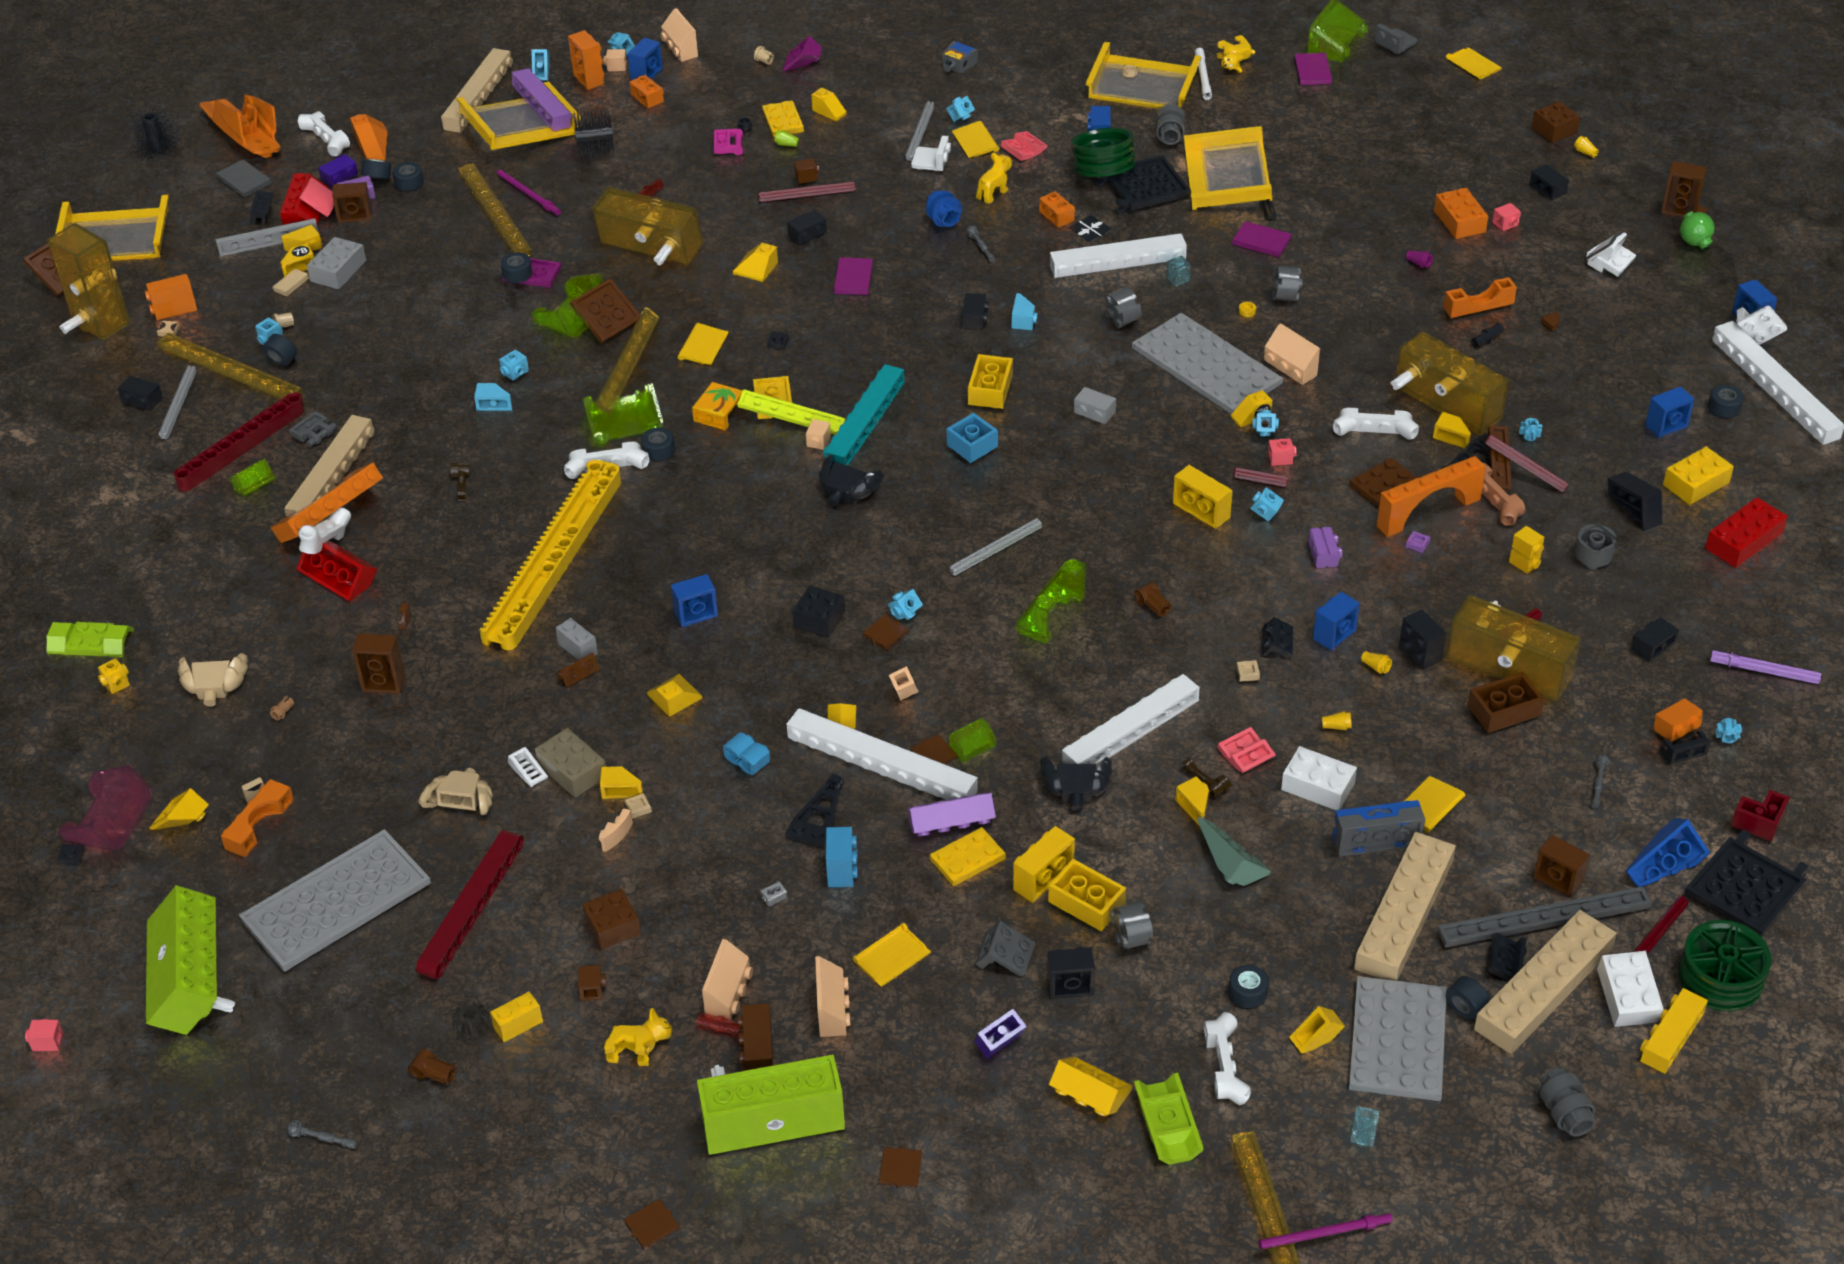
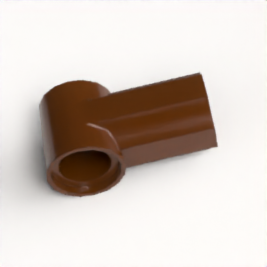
M1150 582L1134 591L1136 601L1140 605L1146 604L1158 616L1164 617L1171 610L1172 604L1160 594L1154 582Z
M421 1049L408 1066V1071L418 1079L428 1077L446 1085L452 1083L457 1071L455 1065L437 1059L432 1052L426 1049Z

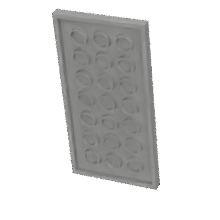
M1183 313L1176 315L1132 342V349L1230 414L1234 412L1247 395L1264 390L1267 394L1283 383L1281 376Z
M384 829L241 913L239 918L285 972L431 884V880Z

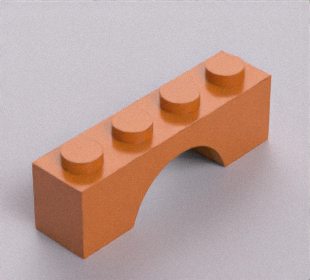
M1507 277L1494 280L1487 290L1474 296L1467 295L1462 288L1446 291L1443 308L1450 318L1511 305L1514 304L1517 287Z
M271 779L262 786L257 795L248 802L244 810L223 831L221 839L225 850L246 857L257 844L253 830L254 826L266 816L282 815L294 801L291 788Z

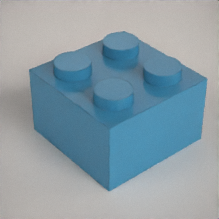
M975 413L968 415L946 429L947 446L970 463L998 447V430Z
M826 827L828 887H853L854 878H858L856 865L858 853L857 849H853L857 848V836L852 835V827Z

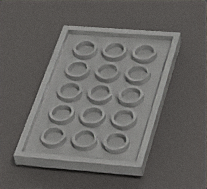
M1357 976L1349 1090L1441 1101L1446 1013L1445 995L1447 987Z

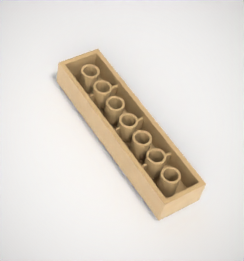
M1418 832L1414 833L1356 953L1354 970L1379 979L1398 981L1453 863L1456 845Z
M1579 910L1477 1014L1474 1030L1512 1055L1599 964L1602 955H1608L1613 950L1617 933Z

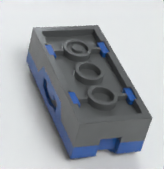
M1419 800L1336 810V828H1333L1332 839L1338 857L1408 848L1414 833L1423 834L1425 817Z

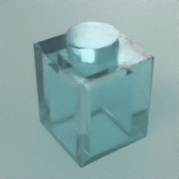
M1183 256L1168 260L1166 277L1175 286L1190 281L1191 264Z
M1356 1107L1350 1142L1361 1146L1374 1147L1380 1111Z

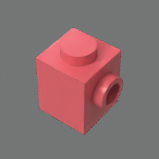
M1511 203L1495 208L1492 223L1501 231L1518 226L1521 211Z
M1291 438L1269 440L1268 457L1271 466L1293 464V457L1296 456V446L1292 445Z
M31 1020L30 1028L25 1033V1039L32 1051H59L64 1032L59 1020Z

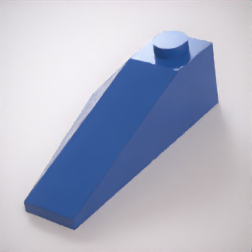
M1674 818L1659 830L1625 871L1636 888L1642 887L1665 876L1679 873L1678 871L1696 866L1710 854V851L1688 819Z

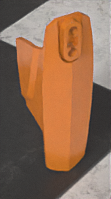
M245 95L242 112L226 99L199 103L201 109L218 127L252 153L268 158L272 157L273 152H278L281 149V146L275 140L276 118L273 105L250 95Z

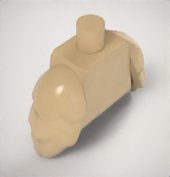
M240 653L237 657L233 658L231 663L229 660L195 662L191 665L192 671L185 657L179 659L177 670L180 676V683L188 692L196 694L198 699H204L203 704L205 706H214L216 698H225L229 691H233L241 685L248 669V656Z
M467 768L464 772L451 771L448 776L441 775L434 778L422 791L418 803L423 808H434L438 805L476 811L477 805H479L480 814L486 815L492 806L493 794L490 786L485 781L480 780V775L474 769Z

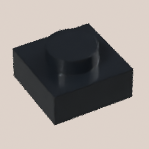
M772 332L767 341V347L785 350L789 341V334Z
M62 844L57 859L58 864L80 866L85 852L84 845Z

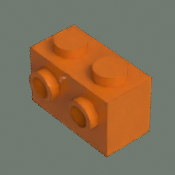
M646 75L630 81L631 95L648 109L664 102L663 88Z
M1056 191L1039 198V212L1058 228L1075 221V207Z
M1684 698L1655 714L1654 731L1673 742L1701 726L1703 710Z

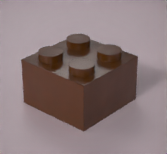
M1559 101L1535 110L1532 128L1553 143L1577 134L1580 116Z
M367 182L333 184L332 197L338 223L371 221L372 206Z
M1551 835L1539 849L1533 878L1571 898L1584 882L1590 854L1567 843L1563 839Z
M623 889L582 904L585 921L601 950L641 935L639 918Z

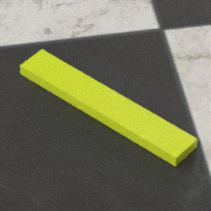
M744 389L738 401L739 408L806 427L810 426L813 419L830 422V430L833 435L838 433L841 424H844L846 418Z

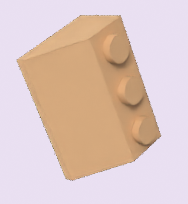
M676 8L661 26L662 33H660V36L668 48L673 51L675 57H678L683 62L698 57L696 30Z
M1279 324L1265 345L1264 360L1303 385L1317 376L1320 348L1283 324Z
M726 939L721 941L702 989L705 1017L731 1022L733 1015L739 1011L740 997L745 995L746 982L752 977L753 967H750L749 957Z
M817 956L815 959L820 1037L847 1035L846 1026H850V1013H845V1008H850L849 995L844 994V991L849 990L848 977H843V968Z

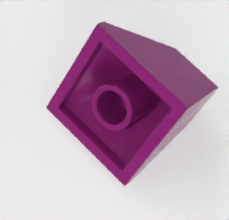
M808 36L788 53L782 70L787 71L809 65L813 61L816 62L821 57L822 47Z

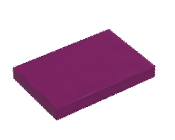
M1326 53L1295 54L1294 60L1300 85L1332 84Z
M1245 221L1233 238L1232 244L1280 257L1292 239V234Z
M530 258L532 276L528 280L521 282V284L551 288L562 268L561 262Z
M839 258L834 294L868 295L873 259Z

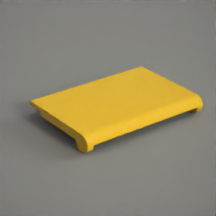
M1469 47L1446 55L1447 60L1478 79H1483L1502 69V67Z
M982 121L952 130L953 135L968 158L977 157L991 151H999L998 145Z
M696 323L677 358L681 361L687 359L700 364L712 365L729 332Z
M1429 776L1405 801L1419 800L1425 817L1424 831L1429 833L1465 797V793Z
M902 923L852 958L868 976L882 987L929 955L931 951L908 929L905 923Z

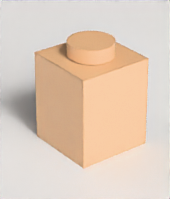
M626 49L607 50V54L604 56V65H607V71H626Z
M812 420L806 432L807 447L825 449L831 437L830 422Z
M907 667L889 675L900 700L919 692Z

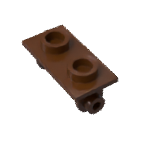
M591 653L560 669L557 676L560 680L563 679L567 688L600 669L594 653Z

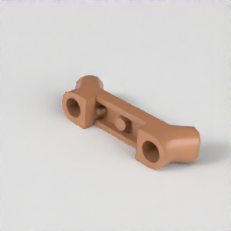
M1483 463L1486 466L1482 494L1501 512V524L1513 526L1517 521V517L1525 513V505L1516 493L1509 496L1491 478L1493 470Z

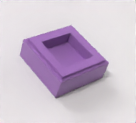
M1413 531L1405 547L1424 553L1431 537Z

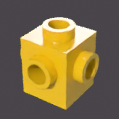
M116 658L98 667L100 672L98 679L102 686H106L111 694L130 686L127 678L129 671L125 664H120Z

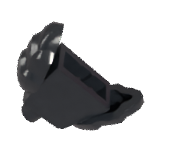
M829 454L826 457L819 472L821 485L826 489L829 496L827 501L833 506H837L840 500L851 503L854 499L861 500L868 497L879 487L884 477L881 470L870 471L866 474L864 471L838 462L834 463L833 454Z
M1045 756L1040 760V774L1046 789L1054 796L1061 797L1063 803H1071V810L1076 812L1083 810V803H1090L1092 797L1101 795L1107 789L1110 783L1109 779L1113 773L1111 768L1112 760L1107 756L1102 760L1097 771L1096 764H1057L1056 770L1048 757Z

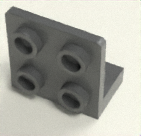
M999 921L986 932L975 965L983 969L989 963L992 964L996 961L1022 977L1026 973L1035 942L1004 922Z

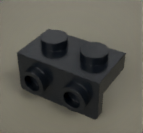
M1273 617L1263 625L1261 630L1262 655L1266 657L1273 651L1289 659L1293 655V626Z
M1496 933L1492 937L1487 971L1509 982L1524 967L1523 961L1527 952V939L1521 937L1517 942H1514Z

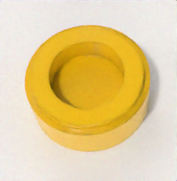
M1252 302L1241 303L1239 305V314L1243 317L1254 316L1256 314V305Z

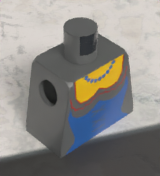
M952 41L943 53V69L946 72L953 70L962 73L978 63V49L956 41Z

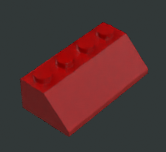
M293 174L280 211L282 224L286 225L316 219L318 225L321 213L300 199V195L311 177L329 189V187L311 174Z
M330 540L323 543L322 550L316 554L303 552L296 567V570L348 601H352L370 587L377 572L376 567Z

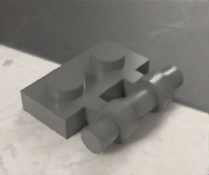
M314 411L289 429L292 437L301 442L309 439L306 441L308 447H312L313 445H318L324 437L333 434L337 425L334 422L328 425V418Z

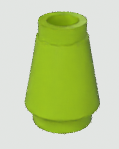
M777 130L774 142L782 146L797 147L799 138L784 130Z

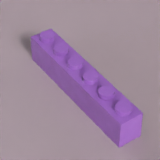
M529 68L512 72V86L552 131L571 127L572 115L570 111L536 77V74Z

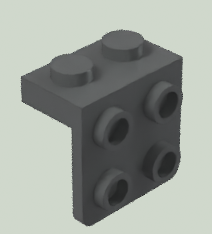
M1383 24L1376 26L1375 42L1394 53L1400 54L1418 42L1417 38L1398 28L1390 29Z

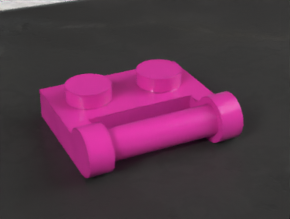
M741 129L714 130V154L734 153L735 155H741L743 153V147L741 146L743 131ZM731 137L735 138V145H730Z

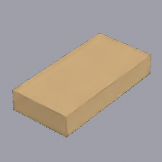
M294 269L275 284L273 290L287 297L306 282L309 276L305 272Z

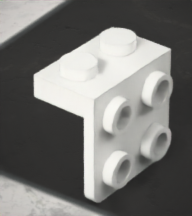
M942 135L938 148L917 147L911 167L943 171L945 162L948 161V153L951 151L949 136Z
M1765 306L1752 314H1749L1743 307L1737 310L1736 322L1738 326L1758 345L1787 330V325L1770 306Z

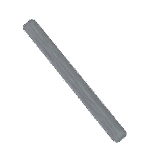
M927 101L905 154L906 161L913 160L915 151L920 145L934 109L933 102Z
M188 365L158 433L160 439L169 438L196 374L195 366Z
M1035 518L952 564L949 567L950 573L956 576L1042 527L1041 521Z

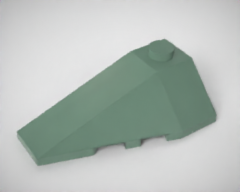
M1198 817L1197 821L1216 865L1225 875L1223 878L1232 885L1238 883L1245 886L1270 875L1272 871L1255 856L1251 857L1246 853V849L1231 840V837L1221 828L1205 818Z

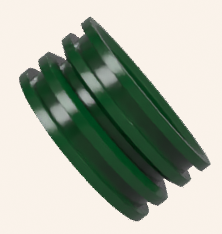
M1116 127L1098 128L1082 132L1071 140L1072 153L1074 155L1073 162L1075 164L1074 171L1079 175L1087 177L1112 176L1126 172L1136 165L1133 133L1128 129Z
M1728 920L1704 922L1696 926L1687 936L1678 966V978L1682 988L1708 1000L1707 1008L1725 1012L1743 1010L1753 1005L1763 992L1771 967V952L1764 939L1754 930L1743 924Z

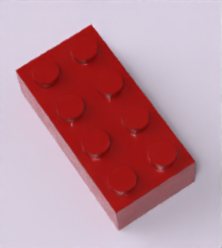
M1756 497L1709 531L1705 549L1736 568L1784 532L1788 516Z

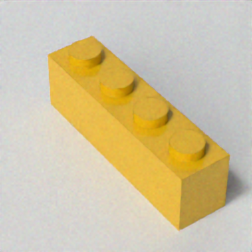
M1684 988L1679 995L1675 994L1670 1001V1009H1665L1659 1021L1661 1023L1653 1026L1650 1032L1651 1038L1649 1040L1645 1039L1642 1043L1640 1051L1643 1053L1640 1061L1666 1074L1704 1015L1708 1000Z

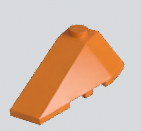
M358 114L350 117L353 134L365 158L386 161L388 132L384 124L367 114Z

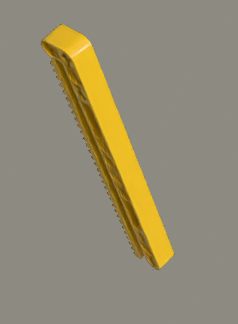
M591 460L587 463V473L581 474V478H578L575 488H572V492L568 494L569 497L565 498L566 502L562 503L563 507H559L556 517H553V521L549 522L550 526L546 527L547 531L543 532V536H540V541L536 542L537 546L533 547L534 551H530L527 561L523 562L524 566L520 567L521 571H517V576L513 577L514 581L510 582L511 586H507V591L503 592L504 597H500L501 602H497V607L493 608L494 612H490V617L486 618L487 623H483L484 628L479 629L484 645L489 646L491 642L499 643L502 649L508 651L518 646L621 485L620 469L617 464L601 460Z

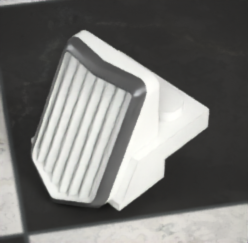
M1619 232L1588 251L1586 260H1588V265L1599 272L1606 269L1619 277L1634 261L1636 254L1622 246L1627 234Z

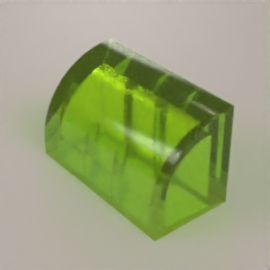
M263 459L231 476L229 480L234 488L245 496L276 477L266 460Z
M983 718L949 734V746L956 752L962 763L996 746L994 734Z

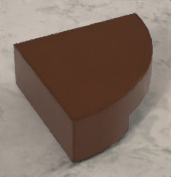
M1553 312L1542 317L1541 322L1551 331L1557 329L1560 318L1557 312Z
M402 602L399 609L402 612V617L400 621L398 620L399 630H406L412 615L409 603Z

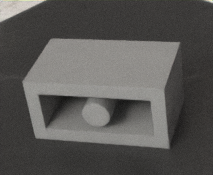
M1086 387L1074 399V413L1106 424L1116 412V398Z
M572 618L556 627L558 644L579 660L591 653H594V655L598 654L596 638Z

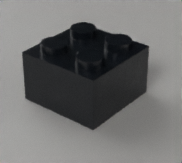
M809 585L793 609L794 627L829 638L845 613L844 596Z
M1421 609L1403 618L1399 646L1402 651L1412 658L1414 663L1424 670L1442 661L1447 633Z
M1092 947L1047 951V981L1050 999L1094 995L1095 964Z

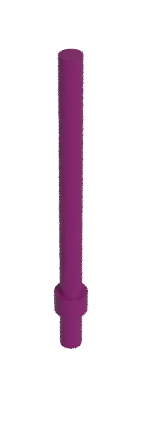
M499 169L497 171V175L543 205L544 209L560 215L561 210L554 206L553 202L544 199L503 170Z
M1390 1213L1377 1216L1370 1214L1362 1216L1358 1220L1258 1240V1245L1260 1249H1266L1363 1228L1370 1230L1375 1229L1377 1225L1392 1223L1393 1219Z

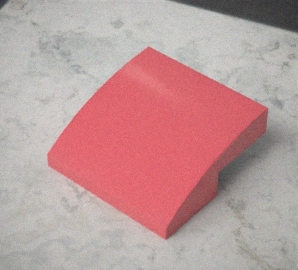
M1028 131L1015 133L1014 139L1003 140L1001 143L1003 149L1020 161L1040 154L1048 146Z
M311 177L302 191L300 199L326 217L329 216L334 207L333 192Z
M1252 727L1217 745L1221 754L1241 773L1276 756L1266 740H1260Z

